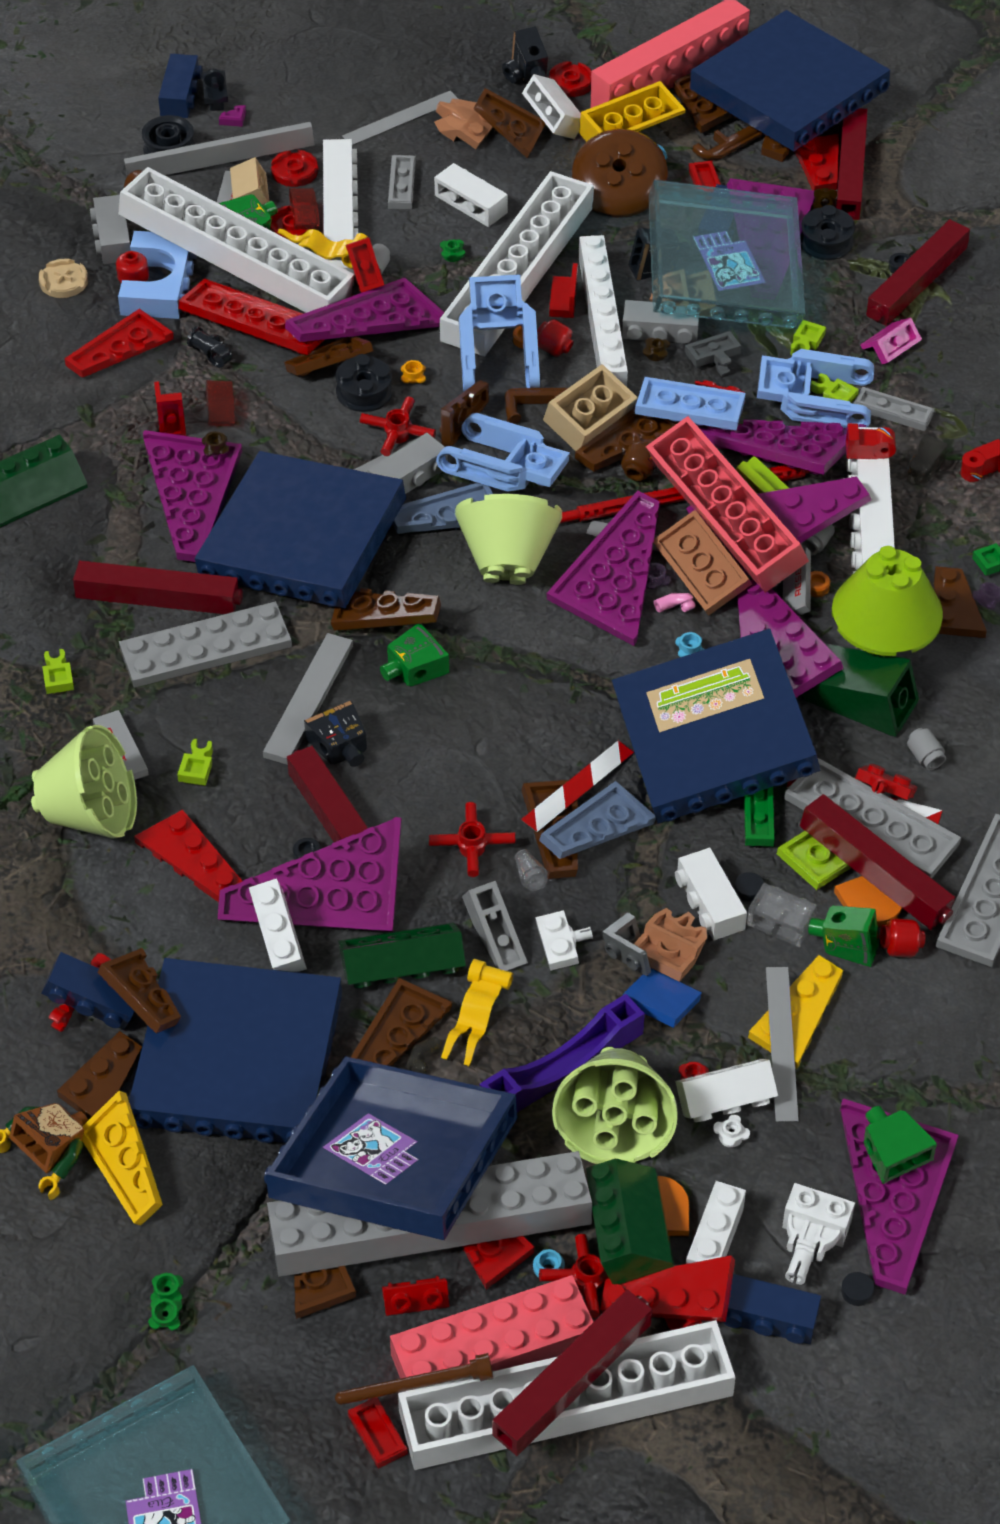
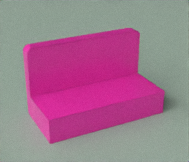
M907 318L891 323L860 344L862 349L873 347L880 362L886 364L921 341L922 338L912 318Z

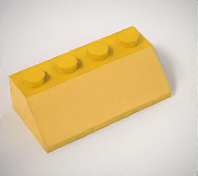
M659 81L582 111L579 134L587 142L593 136L611 129H630L639 132L684 114L686 109Z

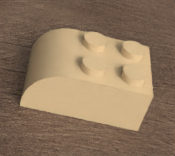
M601 364L551 400L543 421L576 451L631 411L638 397Z

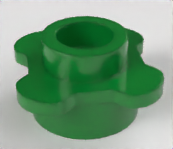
M462 240L442 241L440 243V248L443 249L441 256L449 262L459 261L465 256V250H463L464 242Z
M171 1273L155 1276L152 1279L154 1292L150 1296L151 1301L155 1298L178 1299L182 1301L180 1287L184 1284L183 1278ZM170 1288L168 1292L164 1291V1289Z
M166 1298L153 1299L150 1304L152 1317L148 1321L149 1326L154 1330L160 1327L169 1328L171 1331L177 1330L181 1324L178 1319L179 1311L182 1310L181 1301ZM163 1312H168V1316L164 1317L162 1315Z

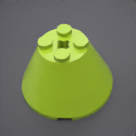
M883 546L880 548V551L869 557L837 590L832 603V618H834L838 626V632L853 646L876 655L896 656L897 652L911 650L913 653L930 644L940 631L943 610L939 598L921 567V560L892 546Z

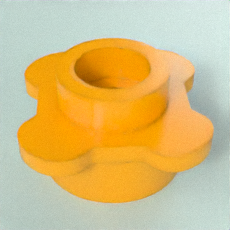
M410 360L401 366V371L403 372L401 381L403 383L425 382L424 372L426 367L421 362Z

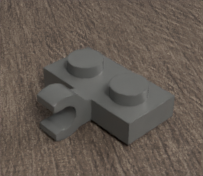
M728 331L685 345V354L696 368L715 362L719 375L725 376L731 374V370L727 366L732 362L729 357L741 354V344Z

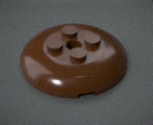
M611 129L593 136L579 149L572 166L573 179L594 185L592 210L598 214L601 212L612 215L615 218L630 217L650 208L662 195L668 176L667 162L659 146L648 136L630 129ZM615 168H623L625 170L617 172Z

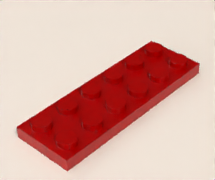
M205 278L178 300V309L186 311L191 315H197L213 323H219L233 330L250 334L255 338L272 342L277 346L286 347L299 354L309 355L325 340L299 342L285 329L286 320L303 313Z

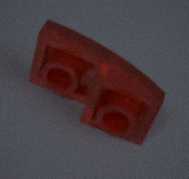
M289 188L290 209L293 212L294 229L318 230L320 223L314 189Z
M206 380L208 425L234 426L235 413L232 381Z

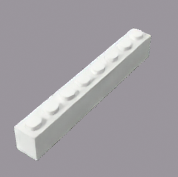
M352 139L323 140L324 236L333 242H339L344 239L354 240L356 234H358V228H354L358 227V212H353L358 210V196H353L358 195L357 180H353L357 179V164H353L357 163V149H352ZM342 257L326 259L354 274L353 269L343 264Z
M604 235L579 237V263L596 365L598 367L603 364L627 387L628 371Z

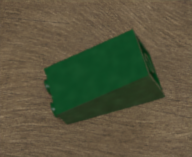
M825 644L841 660L843 669L801 694L802 699L875 730L897 737L919 701L911 660Z

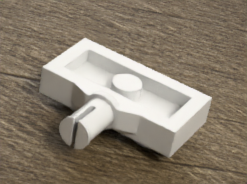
M564 910L535 917L550 971L579 964L576 942L593 939L591 928L573 931L568 925Z

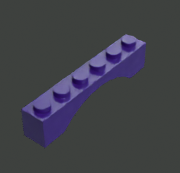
M624 994L603 1007L578 1034L552 1053L523 1066L504 1068L481 1082L479 1086L516 1094L517 1112L558 1088L566 1076L600 1054L602 1049L606 1047L622 1048L643 1035L645 1013L627 994Z

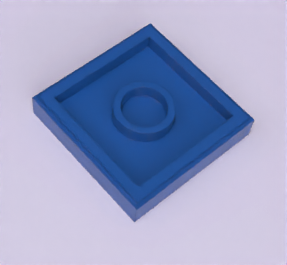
M651 968L650 974L647 976L643 974L623 995L627 994L646 1015L674 1028L700 1001L702 992Z

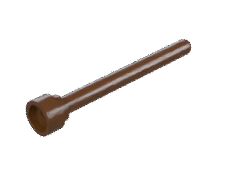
M489 1354L475 1355L476 1359L469 1360L470 1364L340 1391L335 1395V1401L343 1405L473 1377V1380L480 1379V1382L492 1380L494 1378Z

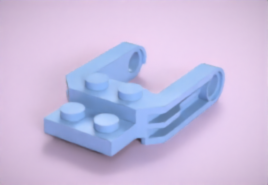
M520 275L469 277L471 304L458 318L463 392L475 384L476 366L473 329H509L517 326L522 327L526 388H540L536 311L522 301Z
M800 349L792 353V357L789 359L762 355L757 398L781 402L780 409L794 421L840 423L843 428H847L848 423H857L858 426L859 424H864L868 427L871 422V410L866 406L852 404L850 401L809 395L811 378L818 379V375L822 373L827 375L830 381H835L838 378L848 384L864 386L873 381L875 367L868 359ZM858 369H864L868 373L865 375H859L855 371ZM861 414L864 418L854 419L852 415Z
M472 413L462 424L463 435L470 441L510 452L506 460L453 446L444 447L436 458L438 467L447 474L509 492L525 489L529 482L551 487L569 462L570 452L546 446L543 442L544 437L537 430L483 414ZM470 423L478 424L481 427V432H475L471 428ZM445 455L453 456L457 464L449 463Z

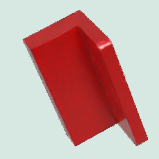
M365 237L346 244L345 246L360 292L363 293L384 286L370 238Z
M573 263L571 277L553 276L549 317L574 318L578 263Z
M159 381L154 382L160 432L186 436L182 393L161 394Z

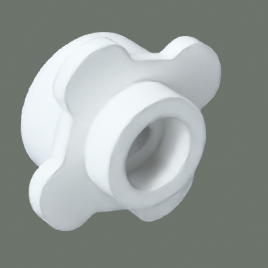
M730 1115L728 1120L716 1122L713 1127L714 1132L719 1134L720 1142L726 1147H736L750 1136L749 1129L744 1128L738 1115Z

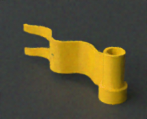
M279 229L277 232L288 240L299 243L297 245L310 248L324 259L342 257L343 264L351 269L353 268L345 245L368 237L363 233H358L354 240L344 239L339 242H333L315 229H310L300 236L293 235L284 229Z
M473 959L467 976V981L472 982L464 996L457 1024L448 1034L441 1055L442 1059L447 1060L456 1040L461 1034L466 1033L471 1028L472 1031L468 1038L464 1065L470 1066L477 1043L486 1032L495 1000L502 988L510 989L513 980L512 972L486 965L484 961Z

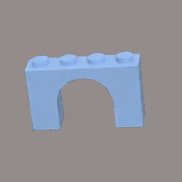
M134 231L130 250L143 254L147 258L148 266L165 268L172 273L161 280L151 282L122 280L118 295L120 315L129 316L140 308L151 317L179 319L181 310L178 309V300L185 295V292L190 290L189 275L192 276L194 271L192 259H196L197 255L153 232Z

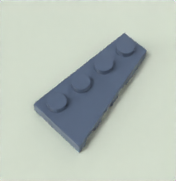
M475 483L405 503L392 524L397 534L459 528L460 526L455 516L456 506L469 498H473V502L484 500V495L493 494L489 486Z
M615 781L544 831L539 841L561 859L654 824L656 817Z

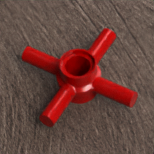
M406 397L401 409L389 411L386 418L362 413L360 416V423L384 428L387 433V438L381 449V454L384 456H390L395 443L406 442L410 434L422 436L428 433L433 438L436 436V429L411 423L409 414L415 403L412 397Z
M467 802L465 804L466 822L461 824L458 834L429 835V846L458 845L461 854L467 857L468 876L477 877L479 875L478 857L484 853L486 845L515 844V832L486 833L484 826L477 821L476 803Z
M578 1234L575 1236L578 1259L572 1268H540L539 1281L553 1282L573 1275L578 1289L585 1299V1304L591 1318H596L600 1315L597 1291L605 1282V1279H609L601 1264L600 1258L590 1254L587 1235Z

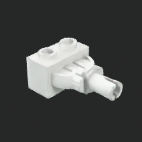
M794 1183L785 1207L782 1228L787 1230L789 1237L786 1246L789 1252H792L796 1243L794 1255L785 1274V1278L793 1283L798 1271L796 1284L802 1285L805 1283L806 1275L811 1262L814 1260L817 1249L816 1260L822 1261L825 1252L835 1245L843 1248L852 1222L855 1202Z

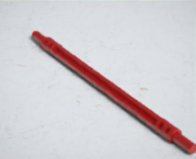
M786 465L768 468L781 481L805 477L806 474L810 473L809 470L790 468ZM675 487L644 493L660 501V506L686 501ZM632 496L577 506L575 510L562 512L560 523L574 520L582 522L616 515Z

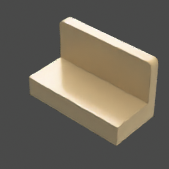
M256 157L230 168L233 199L252 194L255 195L261 204L269 201L266 172Z

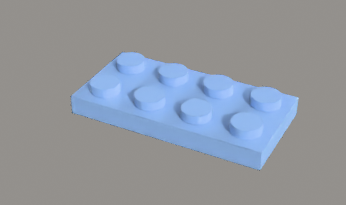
M645 377L636 403L635 414L644 415L645 417L669 419L674 422L682 421L689 416L698 426L705 425L718 427L723 430L737 431L746 393Z

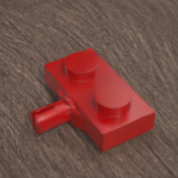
M869 764V766H863L858 769L855 779L871 785L874 793L876 791L877 794L887 792L906 800L913 798L917 786L910 784L911 779L905 776L895 774L893 777L884 773L885 769L875 764Z

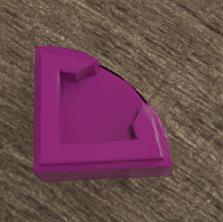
M246 105L234 106L233 110L221 113L219 125L242 127L246 115Z

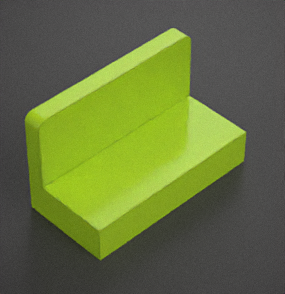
M755 456L747 463L743 461L736 468V471L756 494L789 488Z

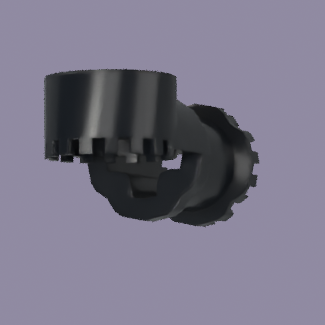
M195 326L191 329L192 332H189L191 335H188L189 338L186 340L188 341L186 343L189 347H196L202 350L212 365L222 368L232 359L231 350L228 351L229 347L226 348V344L222 345L223 342H220L218 336L205 333L201 327Z

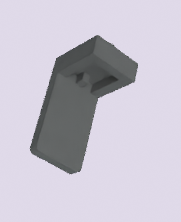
M627 912L602 931L605 941L604 948L611 958L618 959L633 971L637 970L647 976L651 973L647 953L645 950L634 945L640 937L635 916Z

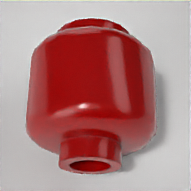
M127 251L117 258L116 270L120 283H122V280H148V262L143 254L136 251Z
M557 320L544 321L537 330L538 347L552 356L558 357L563 352L567 354L574 344V341L571 339L572 330Z
M892 918L886 925L881 927L879 935L880 947L885 949L886 954L889 956L912 958L918 953L919 948L924 947L925 932L920 930L917 921Z

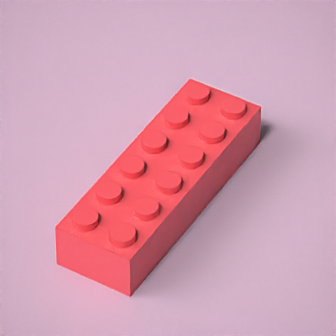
M571 1275L391 1335V1356L400 1378L470 1364L469 1360L476 1359L475 1355L484 1353L489 1354L492 1371L558 1357L593 1323V1320L574 1277Z

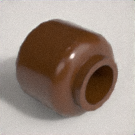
M648 442L630 444L623 456L621 467L625 475L631 480L641 481L648 479L655 470L656 465L646 448L650 444Z

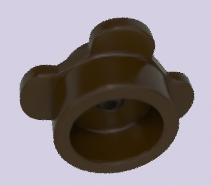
M822 188L814 191L815 203L812 205L813 209L821 208L825 205H832L836 208V190Z
M648 338L645 340L646 348L643 349V354L649 360L661 361L668 356L666 351L670 346L668 340H661L659 338Z
M218 431L206 434L202 438V444L205 445L204 454L211 456L228 453L229 446L226 445L227 436Z

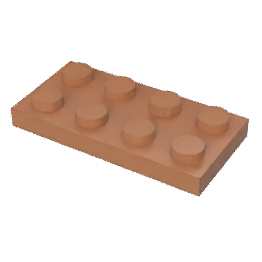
M696 510L689 513L654 539L656 548L708 616L752 585L750 579Z

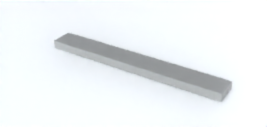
M311 122L125 158L124 163L127 176L135 170H145L147 167L163 175H169L314 146L315 144Z

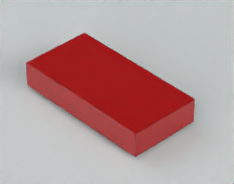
M713 162L690 163L688 170L699 200H710L716 184L721 185Z
M378 1397L348 1410V1417L378 1469L408 1454L407 1447Z

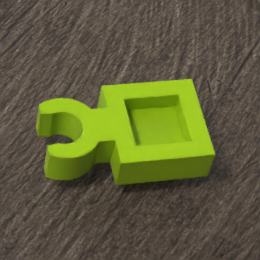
M803 320L793 336L790 355L800 349L810 350L811 348L816 350L826 334V327Z
M822 373L818 375V383L815 381L811 382L810 389L816 394H823L825 398L850 401V403L856 399L859 392L858 388L838 378L834 382L830 381L829 377Z
M59 649L60 656L57 658H51L49 651L44 653L46 666H42L47 694L74 690L70 662L66 663L65 651L63 649Z
M193 739L191 742L192 754L184 753L177 774L178 782L206 786L212 767V757H210L213 753L212 741H208L207 746L200 749L198 748V740Z

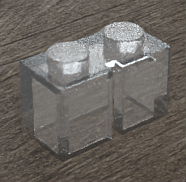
M763 883L749 906L747 925L771 935L778 923L781 927L776 934V938L800 947L808 935L811 918L816 916L817 905L805 898H799L787 893L779 887Z

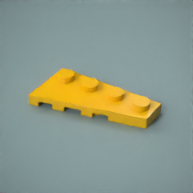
M820 955L815 958L790 986L795 1069H798L805 1050H807L814 1031L819 1026L823 1013L829 1005L843 974L841 968ZM768 1010L750 1029L748 1038L771 1053Z
M118 1091L83 1125L84 1134L82 1142L133 1223L141 1226L163 1204L127 1094Z

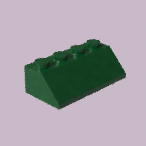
M60 434L0 461V527L88 488L87 481L72 449Z
M454 922L338 941L345 979L348 985L353 984L354 988L367 987L371 985V981L382 979L383 983L397 982L401 976L412 975V978H424L430 976V972L441 970L442 974L458 972L459 967L466 966L461 931Z
M616 1158L587 1167L586 1172L592 1200L600 1261L612 1284H622L674 1267L656 1169Z

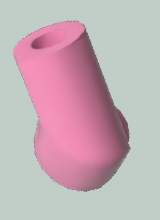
M671 593L654 600V607L658 613L677 605H681L682 611L687 612L694 609L696 604L693 601L694 597L690 593Z

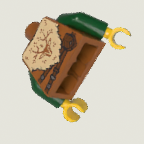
M56 1103L43 1107L26 1106L5 1124L7 1127L5 1130L0 1129V1153H5L10 1149L11 1139L46 1174L52 1171L53 1174L51 1176L43 1177L39 1181V1190L43 1193L47 1186H53L48 1193V1198L53 1200L59 1194L57 1183L61 1178H66L76 1164L83 1149V1125L88 1119L80 1111L70 1115L61 1105Z

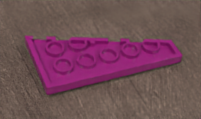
M404 277L384 286L286 320L285 329L299 342L440 327V318L445 312Z

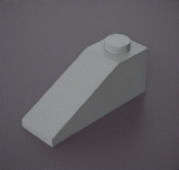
M496 881L468 890L462 898L471 921L496 968L508 971L527 964L528 962Z

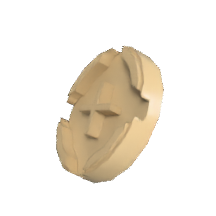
M72 259L51 261L46 264V268L43 271L41 269L39 272V286L42 291L55 298L75 296L88 285V273L85 266L81 263L80 265L75 263V260Z

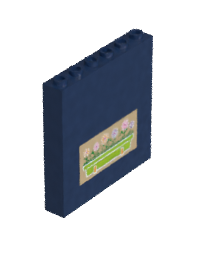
M770 628L612 680L658 824L672 821L677 817L693 812H700L705 808L724 804L745 795H752L773 786H780L788 781L808 777L813 773L821 771L816 751Z

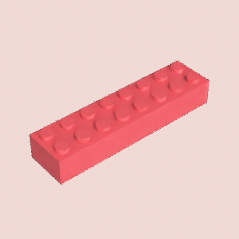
M724 0L592 70L590 108L659 81L668 90L673 88L674 81L691 73L693 68L748 34L750 10L736 0Z
M689 416L646 446L655 465L689 505L697 511L708 527L765 593L809 562L800 542Z

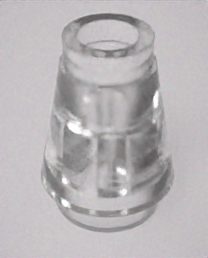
M524 849L517 852L514 859L522 886L531 891L543 888L548 880L546 868L529 850Z

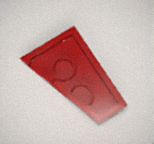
M839 134L815 137L795 151L807 180L814 191L822 188L837 190Z

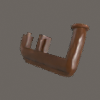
M747 124L748 127L729 137L716 130L714 131L713 140L719 145L707 150L700 143L693 145L692 151L698 157L705 160L719 159L758 139L764 133Z
M511 388L507 390L505 394L507 422L518 424L521 421L522 417L517 412V404H549L551 400L568 388Z

